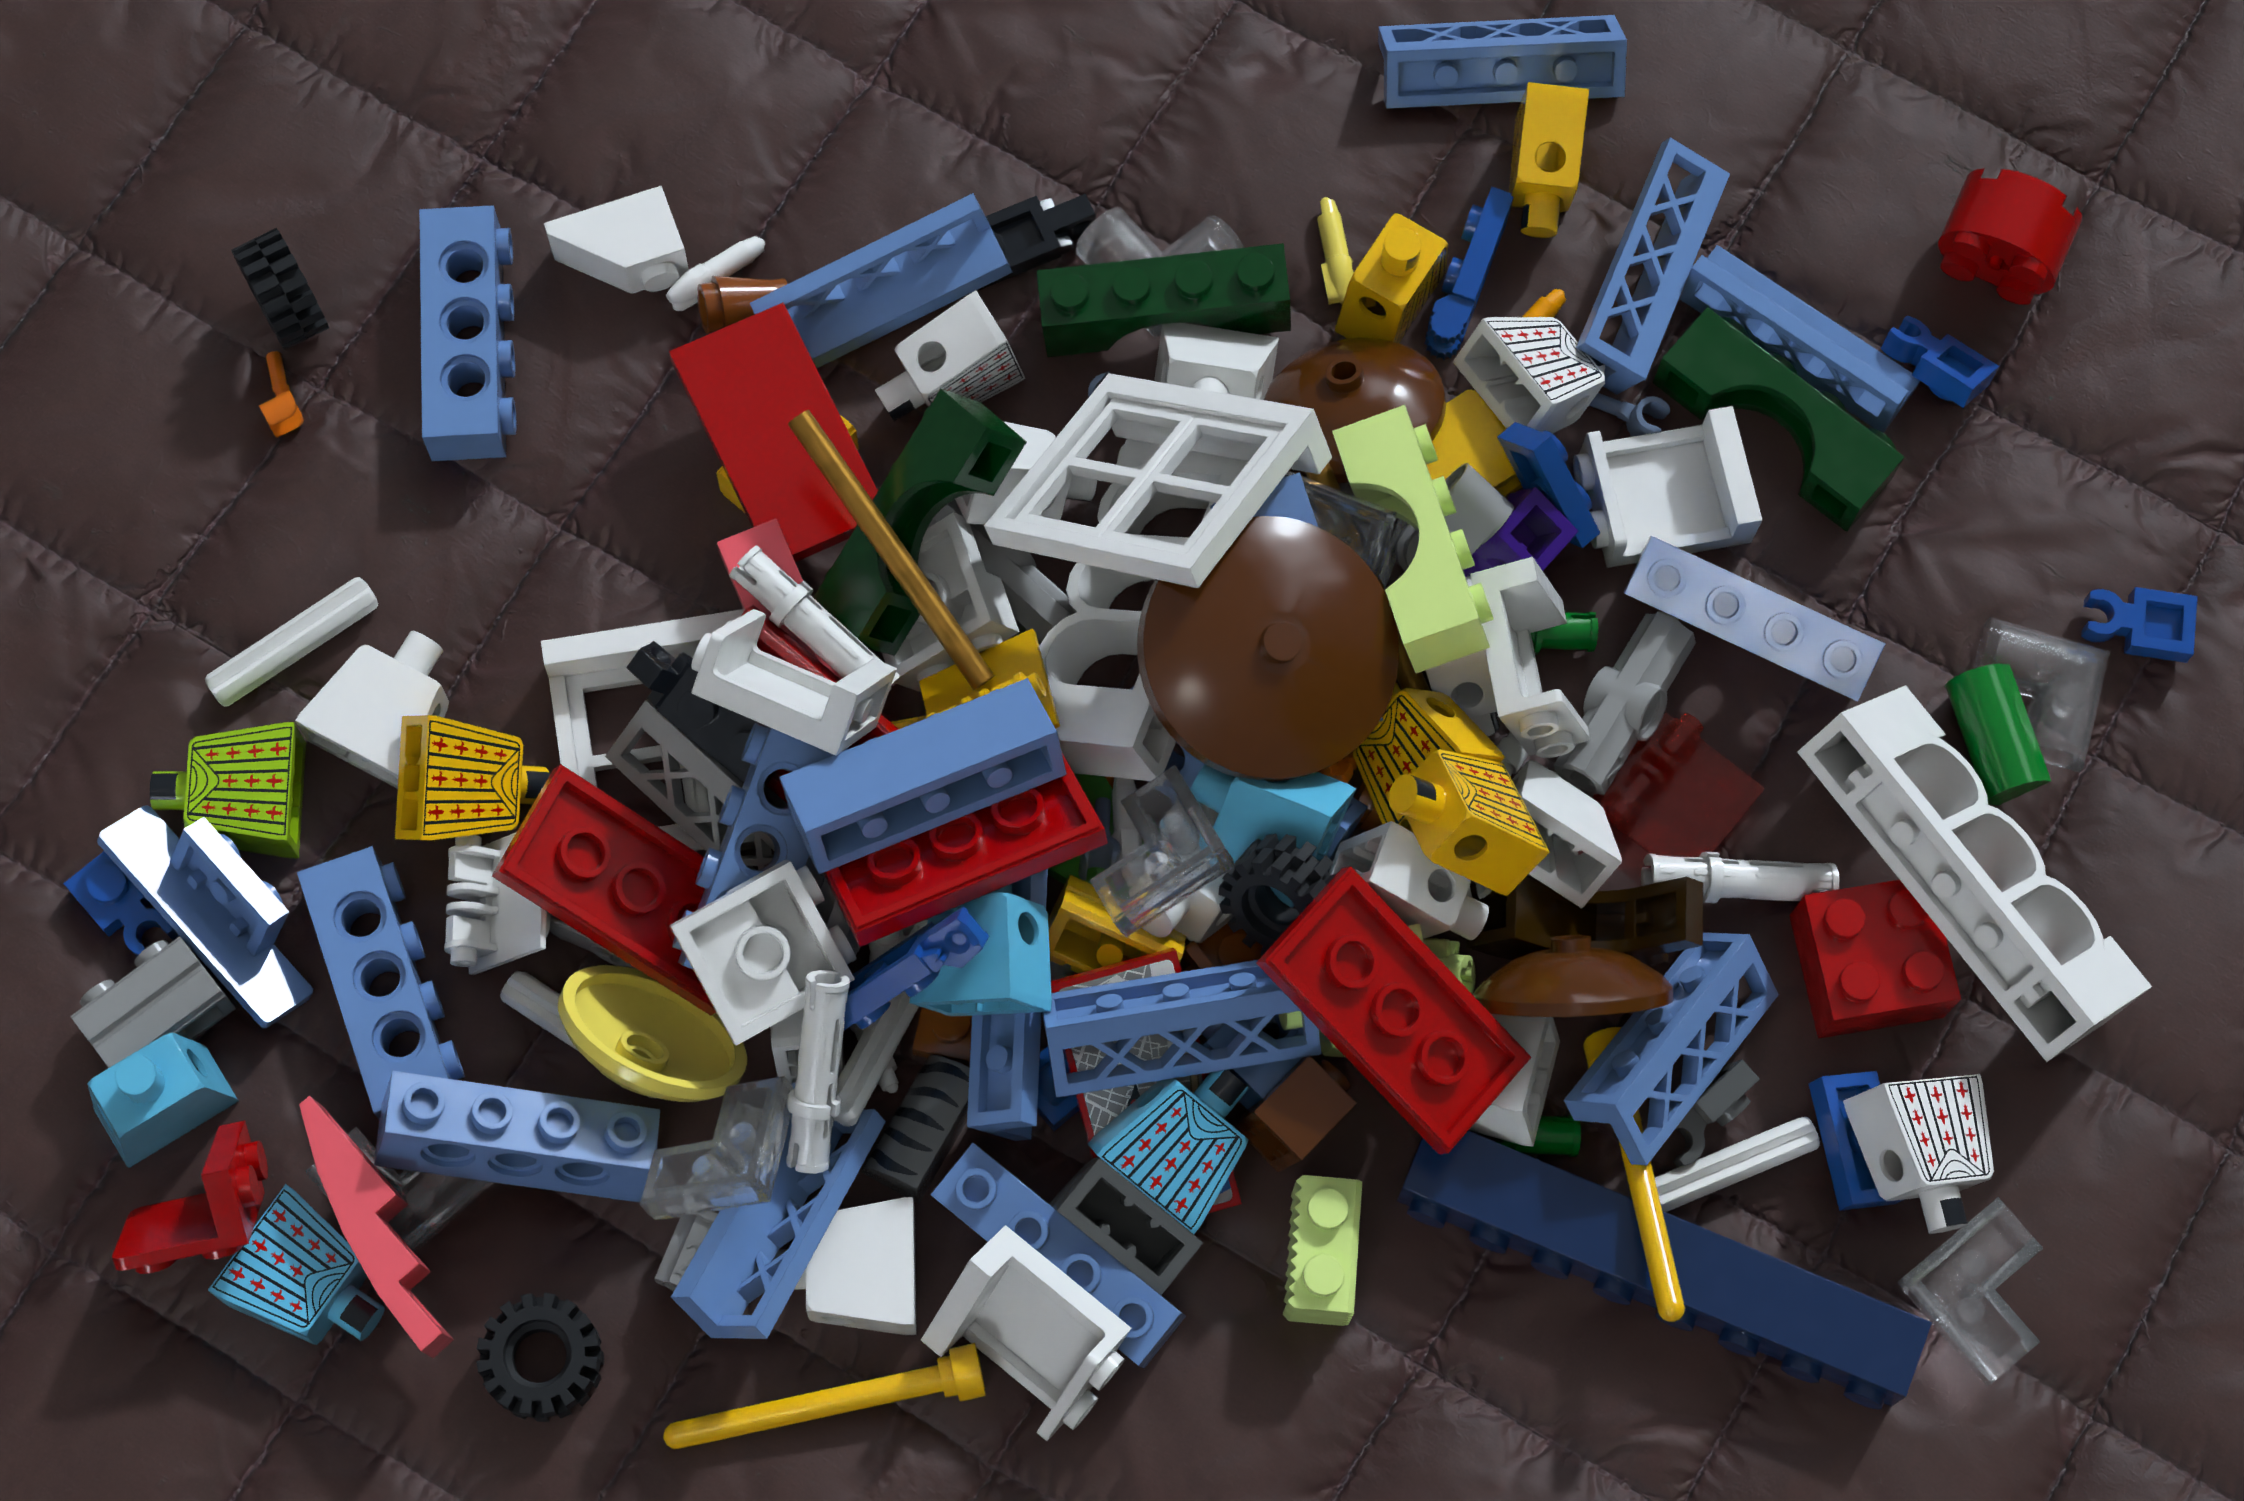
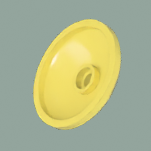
M613 965L583 968L568 978L559 995V1016L573 1045L604 1076L632 1092L652 1098L678 1102L705 1101L731 1092L738 1085L746 1070L747 1053L743 1042L737 1046L733 1044L717 1013L710 1016L637 969Z

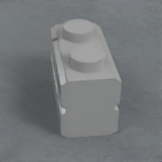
M179 936L170 944L167 940H161L144 949L134 961L137 968L117 983H114L113 980H106L92 987L80 1000L82 1008L71 1015V1018L108 1068L165 1034L173 1032L194 1040L236 1008L197 956Z

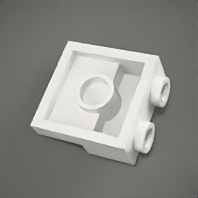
M953 512L927 528L920 547L918 566L977 651L980 653L995 647L1019 633L1000 577L986 572L970 523H966L963 516ZM921 615L895 656L882 653L885 663L896 667V672L901 676L896 684L921 692L920 680L955 664Z
M783 860L730 889L726 895L669 925L733 1044L736 1046L804 1008L805 981L808 973L817 970H830L841 973L840 977L846 975L849 977L850 982L855 980L847 964L857 959L855 953L838 924L827 929L815 907L825 901L806 865L795 870L791 861Z

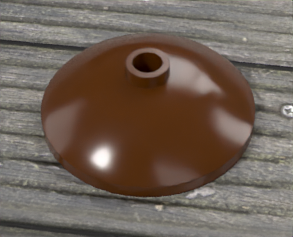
M1376 338L1338 340L1318 346L1304 353L1287 365L1273 379L1264 398L1266 401L1314 409L1332 455L1329 464L1338 483H1349L1332 432L1333 430L1405 405L1413 427L1426 424L1433 441L1442 426L1446 411L1443 383L1433 364L1410 347ZM1289 469L1295 474L1300 472L1302 477L1308 478L1306 472Z
M1587 935L1551 937V949L1533 952L1513 959L1486 978L1473 994L1490 1014L1522 1017H1578L1621 1014L1659 1008L1674 1001L1673 985L1662 974L1631 955L1603 948H1591V936Z

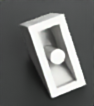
M662 186L544 223L555 261L631 294L643 290L650 292L665 290L671 287L689 270L685 249Z

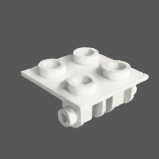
M517 832L484 846H481L482 838L478 835L455 837V846L448 849V880L461 883L448 885L447 895L467 901L452 902L446 905V914L449 917L446 918L444 951L451 954V965L469 967V974L476 975L546 949V937L551 923L550 913L492 877L493 872Z

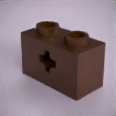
M1309 1055L1298 1062L1261 1101L1248 1109L1233 1126L1249 1139L1248 1143L1277 1172H1280L1303 1160L1357 1102L1347 1093L1351 1088L1349 1081L1334 1065L1324 1059L1317 1063Z

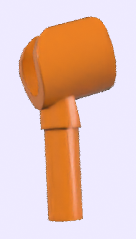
M272 351L266 355L272 390L276 397L259 405V408L274 436L278 438L300 427L304 419L287 384L282 355L278 351Z

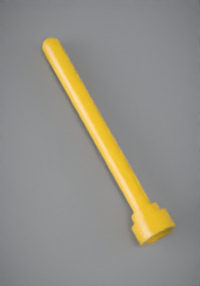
M1622 1027L1602 1029L1586 1038L1583 1046L1588 1068H1590ZM1638 1109L1633 1118L1641 1133H1643L1644 1130ZM1619 1142L1657 1310L1663 1320L1675 1322L1684 1315L1685 1305L1651 1161L1647 1166L1631 1164Z
M975 1343L950 1348V1355L937 1358L938 1365L673 1422L665 1428L663 1438L666 1445L670 1448L681 1449L938 1392H944L945 1398L958 1395L960 1402L986 1396Z

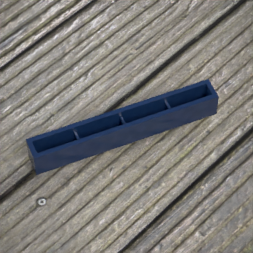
M1467 1131L1448 1154H1438L1421 1138L1397 1198L1398 1202L1409 1206L1407 1210L1409 1216L1437 1228H1443L1446 1222L1470 1231L1469 1240L1496 1253L1504 1254L1507 1248H1511L1532 1257L1531 1266L1549 1276L1568 1279L1571 1273L1595 1283L1593 1291L1609 1301L1630 1305L1632 1299L1657 1309L1632 1198L1470 1131ZM1663 1211L1685 1312L1678 1321L1668 1322L1660 1317L1657 1310L1655 1317L1658 1320L1685 1331H1693L1695 1325L1720 1335L1717 1341L1718 1344L1743 1356L1755 1357L1757 1351L1776 1358L1782 1361L1780 1369L1797 1379L1810 1383H1819L1821 1377L1845 1387L1843 1395L1846 1398L1868 1408L1882 1409L1883 1404L1892 1407L1907 1396L1932 1325L1931 1321Z

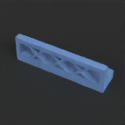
M1615 15L1378 26V44L1384 58V102L1386 108L1521 102L1528 82L1589 89L1588 99L1625 97L1627 38Z
M1671 137L1661 143L1576 346L1577 349L1605 365V384L1603 387L1615 394H1619L1647 378L1730 176V173ZM1672 162L1691 173L1680 181L1675 195L1667 176ZM1659 197L1661 204L1655 205L1657 198ZM1664 213L1665 220L1653 246L1646 225L1650 216ZM1636 249H1638L1640 255L1634 256ZM1643 263V273L1633 297H1631L1625 275L1629 267ZM1616 299L1618 307L1612 308ZM1622 315L1623 321L1613 345L1611 346L1599 339L1606 320Z
M974 193L750 302L754 314H757L784 302L816 368H819L1012 273V270Z
M1716 245L1708 257L1701 255L1691 268L1680 300L1700 313L1709 307L1719 316H1727L1734 319L1746 330L1749 339L1769 354L1776 353L1787 359L1794 366L1799 377L1816 390H1823L1833 394L1843 403L1847 411L1873 428L1884 433L1917 388L1920 381L1913 377L1910 371L1719 245Z
M1048 869L1013 883L1012 894L1041 904L1046 909ZM1041 1012L972 1015L967 1127L1014 1141L1031 1139L1032 1126H1037Z
M1703 933V946L1685 949L1664 974V977L1673 985L1674 1001L1659 1008L1634 1012L1564 1099L1575 1121L1611 1124L1631 1164L1648 1165L1779 994L1750 934ZM1744 975L1752 993L1743 1005L1737 1008L1739 980ZM1713 1013H1716L1714 1042L1707 1050H1704L1706 1022ZM1680 1055H1683L1681 1084L1674 1093H1671L1673 1064ZM1650 1098L1647 1128L1641 1133L1633 1115L1643 1102Z
M1258 960L1051 993V1012H1042L1056 1097L1308 1057L1309 1055H1320L1319 1029L1256 964ZM1301 1011L1304 1035L1274 1039L1262 1031L1274 1015ZM1225 1023L1239 1032L1226 1048L1209 1050L1195 1041L1210 1025ZM1159 1034L1173 1043L1159 1059L1143 1061L1129 1052L1142 1036ZM1092 1045L1106 1054L1094 1069L1066 1073L1063 1049Z
M795 1083L791 1084L671 1296L710 1338H768L886 1122L875 1109L863 1110L857 1123L850 1127L843 1126L837 1121L833 1122L830 1142V1166L828 1170L816 1174L797 1172L795 1167L789 1168L786 1164L792 1127V1113L788 1111L787 1101L790 1090L795 1089ZM852 1133L848 1142L833 1152L842 1134ZM823 1185L818 1196L804 1205L807 1197ZM794 1239L789 1249L774 1259L778 1250ZM763 1294L753 1314L743 1315L748 1304Z

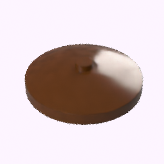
M1256 516L1249 521L1199 588L1155 579L1144 602L1139 620L1137 656L1141 680L1149 703L1161 724L1183 749L1207 766L1234 777L1274 782L1304 777L1330 767L1352 753L1369 737L1385 713L1393 694L1399 664V641L1395 618L1387 595L1370 567L1353 549L1331 533L1315 525L1285 517Z

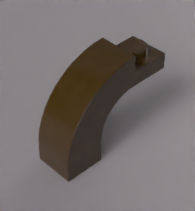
M1526 877L1508 896L1492 890L1489 895L1479 899L1476 884L1470 885L1472 898L1488 905L1489 914L1480 934L1474 940L1467 939L1466 948L1495 957L1513 960L1533 952L1551 949V937L1564 935L1591 936V948H1603L1625 953L1646 965L1668 962V953L1703 946V882L1689 877L1630 889L1597 891L1583 908H1580L1545 884Z

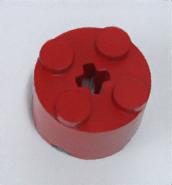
M1985 168L1973 170L1967 175L1939 238L1938 247L1943 255L1940 268L1948 276L1960 281H1973L1975 277L1998 286L1996 292L2003 299L2015 304L2029 305L2035 294L2046 293L2054 287L2082 222V213L2077 207L2071 215L2063 207L2067 196L2056 187L2031 175L2014 170L2001 169L1997 179L1981 178Z

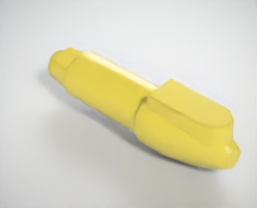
M1324 197L1320 201L1322 214L1317 217L1325 256V263L1321 264L1329 305L1343 304L1349 281L1354 273L1352 269L1353 260L1349 256L1342 218L1333 199Z

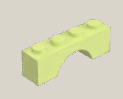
M1402 405L1333 430L1332 432L1350 486L1362 514L1393 516L1407 522L1419 532L1418 547L1411 564L1403 575L1385 590L1403 645L1415 673L1490 648L1482 624L1492 621L1494 618L1482 584L1478 583L1469 586L1463 570L1475 566L1463 529L1450 533L1445 516L1457 512L1444 476L1433 480L1430 476L1427 464L1437 461L1438 457L1426 424L1414 428L1406 406Z

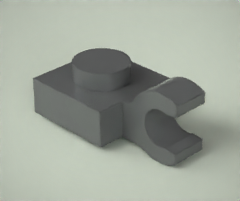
M1743 1059L1723 1066L1675 1130L1679 1131L1685 1139L1684 1150L1672 1161L1676 1167L1689 1165L1701 1156L1705 1147L1704 1130L1707 1124L1717 1121L1720 1126H1724L1737 1117L1751 1102L1745 1093L1760 1078Z

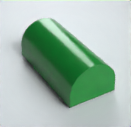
M1998 663L1977 667L1955 676L1945 684L1972 765L1987 793L1988 805L1999 806L2051 782L2010 664Z

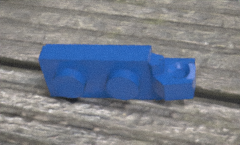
M963 906L936 925L930 922L853 973L852 975L855 980L850 982L848 989L844 1030L853 1024H856L860 1029L868 1027L887 1011L891 1005L890 1000L902 992H905L908 997L917 995L936 979L943 965L963 968L983 949L989 938L987 932H984Z

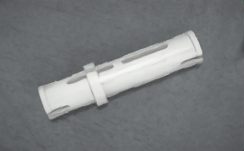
M758 545L754 546L737 563L740 566L739 568L736 566L730 572L729 577L736 580L771 612L769 620L778 628L781 625H785L842 678L873 658L882 661L811 596L813 589L806 582L802 581L797 584L764 554ZM897 672L895 673L892 682L893 686L901 678V676Z
M1702 852L1699 857L1646 854L1643 863L1645 866H1651V868L1642 867L1641 869L1642 886L1682 877H1689L1703 882V903H1717L1720 898L1800 901L1807 894L1839 889V872L1834 863L1733 860L1719 858L1720 854L1718 852Z
M830 970L812 971L806 976L805 1006L801 1026L797 1080L795 1082V1089L790 1090L787 1101L788 1111L792 1113V1127L786 1164L789 1168L795 1167L797 1172L816 1174L828 1170L830 1166V1142L834 1118L839 1116L842 1098L837 1093V1079L841 1060L844 1017L850 979L846 975L840 977L841 973Z

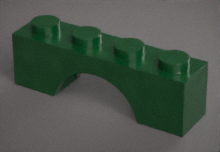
M1284 243L1037 270L1041 322L1047 357L1109 351L1116 341L1129 333L1150 326L1169 323H1196L1252 334L1291 331L1290 293Z
M1709 307L1701 313L1663 356L1653 380V384L1700 420L1706 417L1708 410L1733 406V409H1745L1762 413L1780 423L1791 434L1801 453L1803 477L1798 495L1846 532L1849 531L1890 483L1904 459V456L1896 450L1894 443L1887 435L1875 428H1866L1847 413L1845 406L1837 397L1827 391L1816 390L1798 376L1796 369L1787 359L1776 353L1769 354L1749 339L1748 333L1737 321L1727 316H1719Z
M940 388L933 402L924 412L922 420L900 456L891 466L889 474L872 501L918 565L923 537L936 514L949 502L963 495L979 493L994 496L1027 441L982 403ZM857 524L833 566L827 571L822 584L813 598L868 649L895 656L919 618L920 613Z

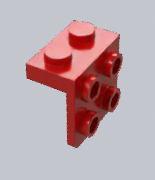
M245 1120L218 1127L201 1173L206 1193L142 1206L129 1213L112 1254L117 1271L135 1269L139 1274L154 1273L170 1267L177 1259L200 1254L205 1259L224 1258L238 1252L243 1245L249 1244L265 1194L262 1180H267L268 1165L262 1143L259 1140L251 1142Z

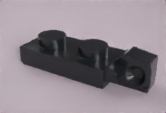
M1086 194L1056 206L1052 198L1039 201L1037 196H1034L987 215L986 218L1009 263L1012 273L976 291L1062 257L1061 254L1074 249L1073 240L1096 230V214Z
M655 641L641 647L626 668L648 689L652 690L647 699L658 708L657 711L744 783L751 765L741 760L745 744L755 723L762 726L765 725L692 694L698 672L692 670L693 658L682 652L675 659ZM777 770L773 771L766 778L764 782V787L767 785V783L770 781L773 775L777 772Z

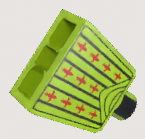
M283 722L194 737L189 742L187 771H154L150 779L151 807L153 810H184L185 828L205 817L219 834L229 837L238 850L284 858H299L306 741L294 722Z

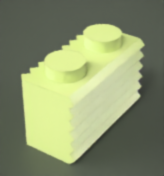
M1302 1175L1296 1180L1291 1194L1293 1199L1290 1207L1292 1215L1289 1221L1291 1228L1288 1234L1291 1239L1287 1247L1290 1252L1286 1261L1289 1266L1285 1274L1288 1279L1284 1287L1287 1293L1284 1298L1286 1306L1283 1315L1288 1321L1338 1326L1349 1325L1355 1307L1362 1181Z

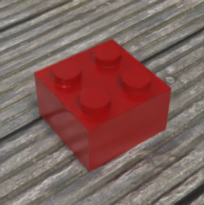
M1900 879L1807 894L1802 897L1789 915L1818 1039L1941 1019L1961 1000L1946 936Z

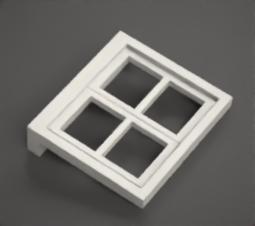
M1108 373L986 522L984 527L993 545L1199 588L1289 469L1320 474L1331 460L1332 455L1315 411L1312 408ZM1111 427L1115 437L1161 445L1142 470L1086 459ZM1190 451L1248 461L1230 486L1171 475ZM1072 475L1128 486L1096 527L1040 516ZM1157 492L1216 503L1184 545L1125 534Z
M743 609L541 641L544 666L549 677L560 763L597 787L595 772L617 767L605 757L606 754L593 756L584 693L643 684L626 667L639 649L650 644L652 641L659 644L675 659L682 652L693 658L699 642L706 633L712 634L713 631L724 626L728 621L737 619L742 615ZM661 745L632 749L630 752L642 764L663 761ZM682 778L686 805L695 813L710 812L707 788L696 778ZM708 822L707 824L712 828L711 822ZM678 824L659 827L703 857L705 856L707 851ZM751 833L744 839L740 851L755 848L754 833Z

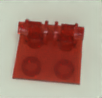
M1664 712L1663 718L1652 737L1647 741L1639 740L1633 747L1605 795L1594 794L1592 797L1604 808L1608 822L1649 854L1673 857H1699L1702 852H1714L1765 789L1704 742L1699 736L1704 730L1703 725L1698 719L1688 713H1684L1680 719H1677Z

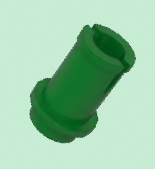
M1565 612L1566 624L1531 633L1535 655H1538L1541 649L1594 652L1598 640V618H1596V612Z
M1541 1115L1533 1147L1519 1145L1495 1138V1142L1523 1154L1577 1157L1581 1143L1580 1121H1575L1572 1115Z

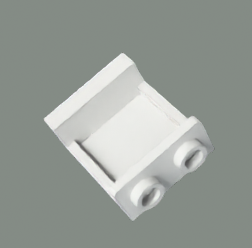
M1733 406L1708 410L1702 425L1603 442L1600 431L1586 433L1580 453L1573 457L1575 481L1585 491H1588L1593 505V511L1590 513L1600 531V534L1591 541L1594 549L1602 548L1607 568L1637 563L1650 536L1656 537L1688 553H1696L1751 543L1762 522Z
M1529 557L1471 573L1472 585L1482 584L1494 618L1492 621L1483 623L1482 626L1490 648L1485 649L1500 720L1529 756L1537 755L1542 758L1562 756L1571 752L1575 747L1574 744L1590 740L1588 726L1560 689L1542 692L1531 633L1566 624L1567 620L1563 600L1535 559Z
M755 609L733 621H728L724 626L713 631L712 634L706 633L696 648L691 667L698 674L691 692L692 694L835 756L877 727L897 670L896 667L873 658L835 683L758 649L757 642L766 614Z
M1005 1225L969 1260L921 1341L940 1357L962 1336L970 1343H975L982 1353L1051 1409L1036 1432L1048 1441L1064 1423L1074 1430L1094 1407L1099 1398L1090 1390L1092 1387H1095L1100 1391L1123 1364L1125 1358L1116 1351L1132 1328Z

